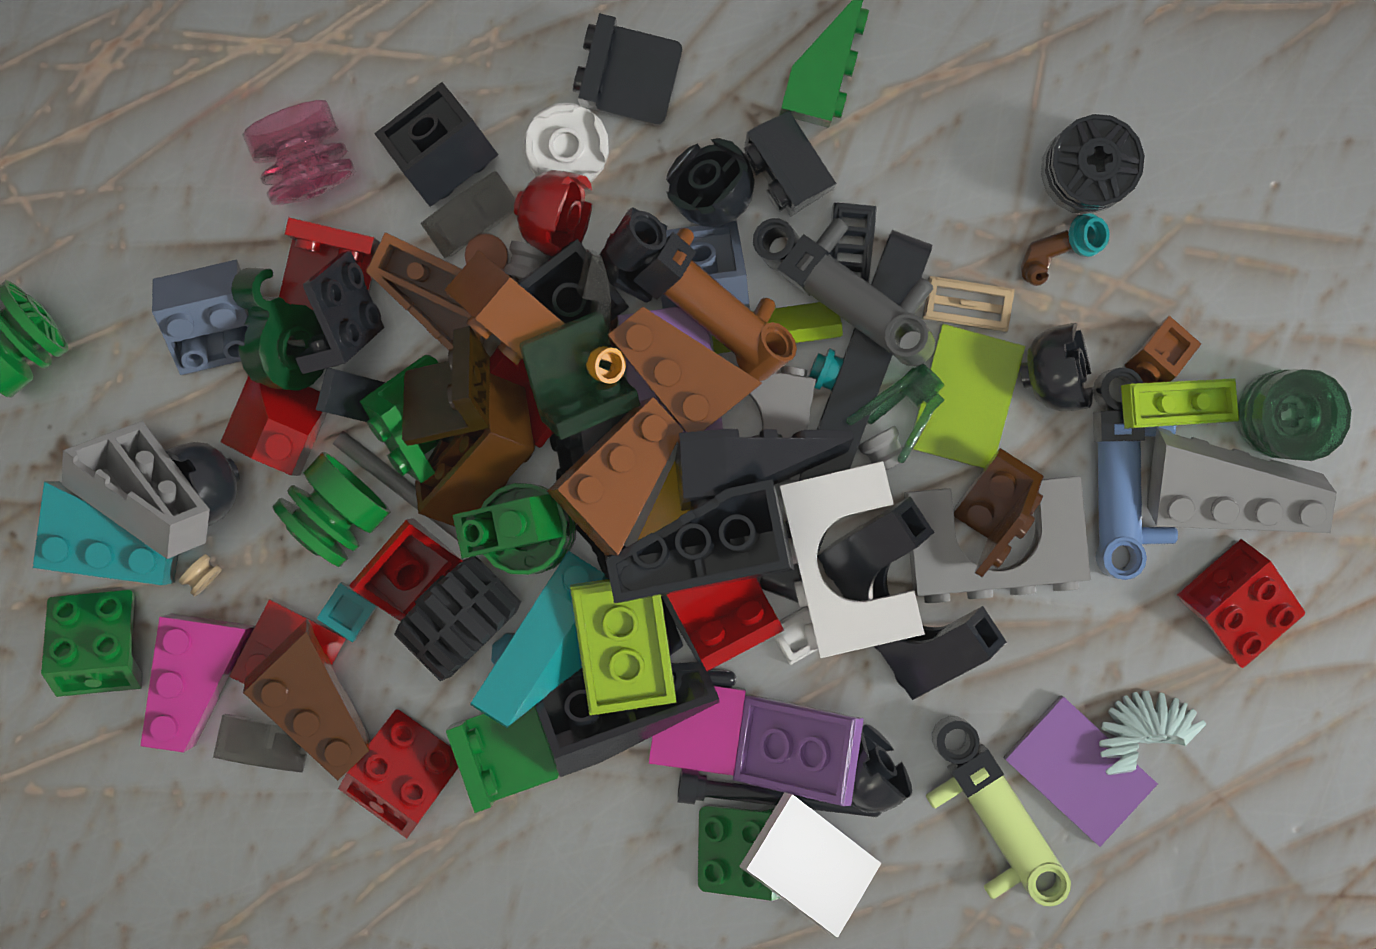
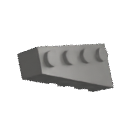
M1156 428L1147 508L1157 527L1331 533L1337 492L1324 474L1272 459L1267 461L1250 456L1245 451L1234 448L1228 450L1211 445L1208 441L1194 437L1189 439L1175 435L1170 430Z

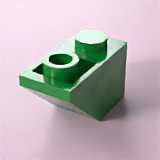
M550 494L522 498L453 515L462 559L563 537L556 501Z

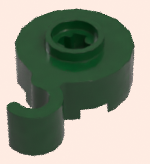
M242 269L235 275L232 281L231 292L237 305L246 309L249 313L244 325H249L245 333L244 345H239V355L243 369L252 381L261 383L268 388L299 391L313 385L325 369L302 374L295 358L309 347V339L323 333L314 310L306 305L288 304L281 297L262 296L260 292L261 284L264 280L273 277L272 269Z

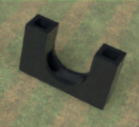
M910 496L839 538L817 557L822 563L826 575L833 580L844 598L855 601L872 600L890 595L887 585L890 564L919 547L935 532ZM981 606L948 625L942 627L923 626L924 635L874 647L882 654L894 672L898 684L914 700L989 661L1007 641L984 606Z

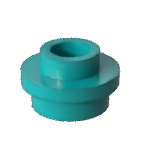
M1087 213L1078 215L1072 221L1069 228V242L1076 254L1083 257L1094 256L1102 251L1109 242V228L1102 218Z
M831 348L828 349L826 355L817 354L808 377L816 379L814 388L820 390L821 387L832 390L842 367L844 358L835 355V350Z

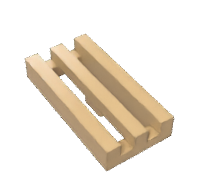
M934 276L928 277V282L933 285V290L924 301L923 320L1008 332L1015 289ZM937 287L1003 297L1004 300L1003 305L940 296L936 295ZM934 304L1001 314L1000 321L937 312L933 311Z

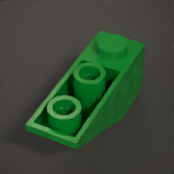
M852 0L793 64L779 115L790 111L796 120L829 128L833 117L841 119L847 98V93L840 91L844 75L852 77L858 51L850 50L854 34L863 35L869 13L868 9L861 8L863 0Z

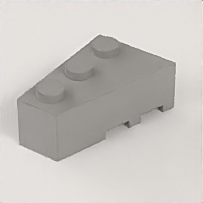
M143 421L63 450L62 485L166 559L206 543L210 509Z

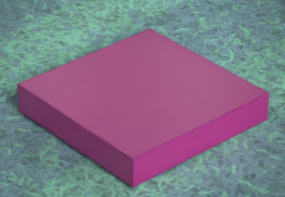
M714 686L719 697V703L652 736L649 764L734 776L746 690Z

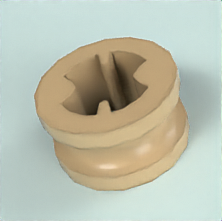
M207 554L193 563L179 579L181 585L188 584L191 587L190 593L194 597L200 594L222 570L218 565L215 567L210 565V557Z

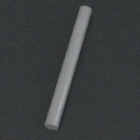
M342 431L333 445L418 510L415 486L346 432ZM429 518L458 541L454 526Z

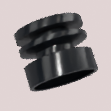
M1092 114L1076 119L1050 142L1042 157L1041 178L1045 191L1056 205L1071 213L1094 214L1110 208L1135 189L1143 174L1145 155L1140 138L1127 123L1111 115ZM1094 153L1096 159L1104 160L1105 163L1098 171L1095 165H1088L1087 159Z

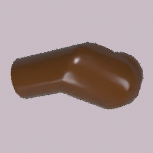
M1067 230L1034 241L1028 246L1021 264V274L1026 282L1034 286L1044 284L1049 278L1047 272L1052 258L1073 251Z

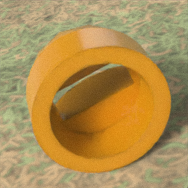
M602 346L591 351L586 367L588 373L595 380L611 384L617 382L623 376L626 369V360L620 350ZM600 360L612 363L609 371L599 367Z

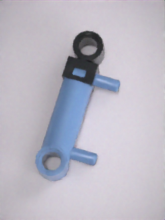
M1121 367L1103 372L1098 376L1093 387L1094 399L1100 407L1106 410L1093 412L1094 442H1098L1099 546L1095 558L1101 572L1109 577L1128 580L1141 574L1146 566L1147 556L1142 544H1175L1178 540V531L1175 527H1142L1141 441H1145V437H1155L1157 427L1124 429L1122 401H1116L1111 397L1109 385L1115 378H1120L1125 384L1143 383V380L1132 369ZM1176 426L1159 427L1170 430L1173 434L1176 433ZM1119 546H1125L1130 553V561L1123 569L1115 568L1111 559L1113 551Z

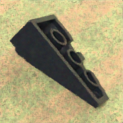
M671 663L676 703L596 715L589 714L583 668L566 679L535 705L559 777L599 764L719 703L718 694L703 663Z

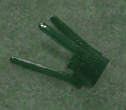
M925 364L918 365L915 368L912 367L903 378L858 409V411L847 418L846 422L848 425H853L877 409L868 419L869 424H874L904 398L916 408L922 403L926 404L898 456V462L904 463L916 445L933 412L944 401L943 397L938 393L945 385Z

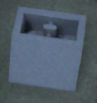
M237 259L153 279L152 313L180 375L241 361L239 345H244L245 333L249 326L244 325L249 313L246 309L237 305L231 292L232 281L241 270Z

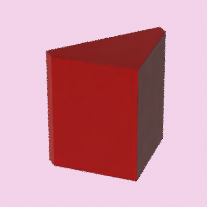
M414 518L406 519L350 583L349 587L398 621H401L416 605L415 601L440 576H446L462 560Z

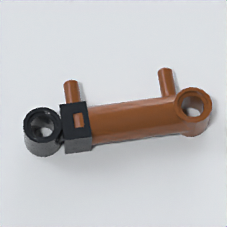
M638 211L607 238L605 244L606 252L610 260L618 268L628 272L639 269L633 279L634 282L656 300L663 294L733 352L736 355L739 368L759 381L768 379L795 357L797 348L792 334L778 323H768L776 308L774 301L769 298H762L753 312L692 260L696 251L690 246L694 239V234L690 229L681 228L677 234L672 232L667 237L666 230L657 217L649 212Z

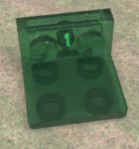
M597 311L525 340L519 345L540 420L560 440L641 406L637 390L622 377L617 382L608 384L595 380L588 373L586 362L591 351L602 346L611 347L604 317ZM600 360L599 367L609 371L612 363Z

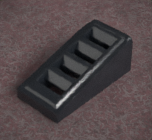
M834 203L832 206L831 222L834 218L865 220V226H848L847 231L843 235L863 237V245L844 244L838 241L829 254L836 260L838 253L862 255L861 263L839 262L852 272H860V277L869 283L877 206Z

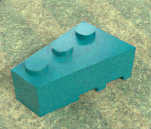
M44 481L33 568L155 585L175 583L178 555L166 559L62 485V482Z

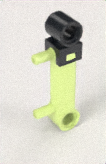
M948 716L941 719L933 729L932 742L937 752L946 761L951 762L946 767L953 777L927 793L926 798L932 808L936 809L963 792L1007 859L1011 868L984 884L985 891L991 899H995L1021 882L1024 889L1038 904L1043 906L1061 904L1068 897L1071 890L1069 875L1061 866L1006 780L996 760L987 747L983 744L979 745L980 738L977 731L965 719L958 716ZM954 729L964 730L966 734L965 744L958 750L947 749L945 746L946 735ZM1046 871L1054 872L1056 875L1054 885L1048 890H1038L1036 888L1038 876Z

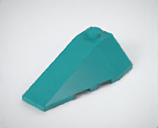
M568 551L470 705L508 728L551 691L582 668L570 585L607 579L605 577L606 574Z

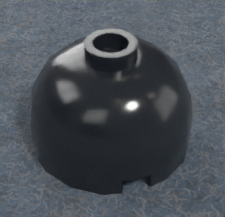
M721 138L711 139L713 145H707L703 148L698 143L687 148L675 159L666 178L670 184L667 196L674 207L691 223L709 228L724 226L736 220L744 213L752 201L755 185L752 168L742 150L732 141Z
M1077 323L1059 325L1042 332L1030 345L1027 362L1020 364V374L1024 388L1032 387L1037 400L1047 408L1057 411H1076L1088 409L1092 406L1093 387L1084 388L1087 375L1091 374L1090 362L1081 330L1076 331Z
M191 442L166 449V453L210 509L208 526L223 519L233 507L237 496L236 482L239 481L240 475L235 462L231 458H226L221 451L208 443Z
M868 724L862 726L851 805L866 813L886 812L897 807L912 795V784L903 763L901 762L895 766L887 751H893L894 748L878 730Z

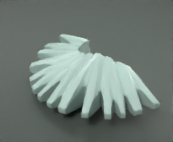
M1142 691L1141 698L1137 692L1132 693L1133 702L1126 695L1122 697L1124 704L1118 700L1114 703L1116 709L1111 707L1108 711L1117 724L1102 722L1101 729L1116 737L1099 741L1100 747L1109 748L1100 752V755L1106 758H1120L1119 761L1105 772L1107 775L1133 772L1136 770V761L1139 752H1137L1139 748L1138 743H1169L1186 746L1206 726V723L1202 720L1191 725L1197 712L1192 708L1185 715L1188 704L1184 703L1178 708V698L1173 699L1167 710L1164 693H1159L1155 709L1149 691Z

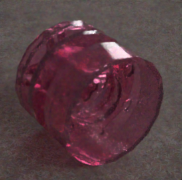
M314 100L287 107L256 121L243 132V138L255 163L275 162L274 165L266 169L260 176L264 185H274L267 192L271 204L284 205L316 198L333 190L337 185L345 182L356 173L354 164L350 159H341L348 152L344 143L324 144L339 130L326 100Z

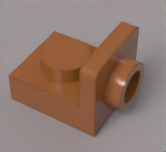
M1168 316L1159 324L1141 349L1129 358L1125 363V367L1138 373L1143 383L1171 382L1181 372L1201 343L1171 316Z

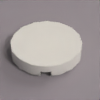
M556 103L541 110L533 118L534 120L530 123L524 136V156L531 171L536 176L547 171L557 170L587 176L589 181L592 182L601 173L609 155V141L601 119L594 113L575 103Z

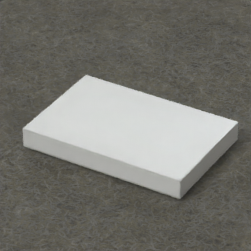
M784 792L739 867L827 933L838 937L881 863L793 794Z

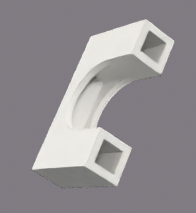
M877 462L780 485L782 495L778 496L784 521H788L792 538H788L793 564L798 563L802 578L801 581L794 582L800 608L809 607L812 623L804 625L810 651L818 649L820 658H825L924 635L914 590L867 601L850 600L831 590L823 580L818 568L817 552L819 543L826 530L833 523L849 515L893 505L884 462Z

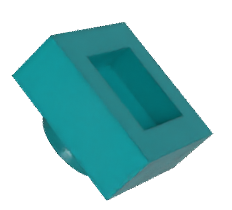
M341 582L316 619L349 641L354 642L377 606L353 591L347 584Z

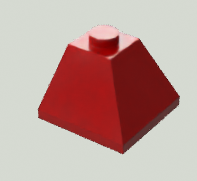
M248 376L220 442L269 467L291 476H300L327 414L326 412L316 410L320 391L311 387L299 391L268 388L261 383L252 381Z

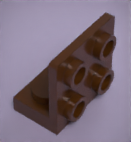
M999 448L954 508L955 518L988 538L974 572L980 577H983L991 566L998 569L1003 564L1012 548L1008 544L1015 536L1022 539L1035 520L1032 514L1043 498V495L1038 491L1044 476L1002 448Z

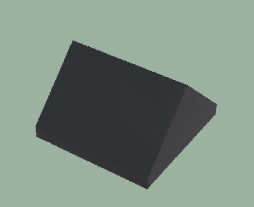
M577 238L518 282L521 287L584 341L588 340L629 308L628 304L615 287L610 284L603 271Z

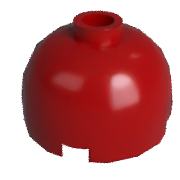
M551 170L536 176L528 183L524 191L518 193L514 202V214L517 216L520 233L528 244L545 255L554 256L576 238L582 243L592 212V203L585 201L584 189L592 191V186L587 176Z

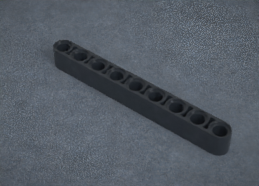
M892 230L871 285L900 305L916 282L922 278L933 245ZM855 327L843 357L842 367L829 394L816 429L852 430L854 439L848 453L800 473L799 481L851 468L891 361V353ZM784 521L788 538H792L789 523ZM826 532L822 536L821 541L819 543L817 556L820 551ZM798 563L794 564L795 570L762 576L759 583L762 590L799 603L794 582L802 580Z

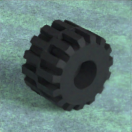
M477 556L469 557L460 562L446 576H440L415 601L416 605L400 621L394 635L439 681H443L452 677L517 613L521 601Z

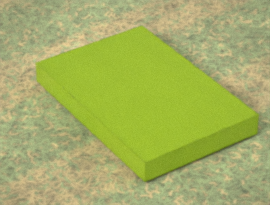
M941 324L908 448L984 469L998 451L1026 346Z
M610 579L571 584L570 589L589 714L596 715L676 703L661 595L615 604Z

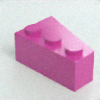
M173 613L159 617L140 746L184 753L196 745L255 625Z

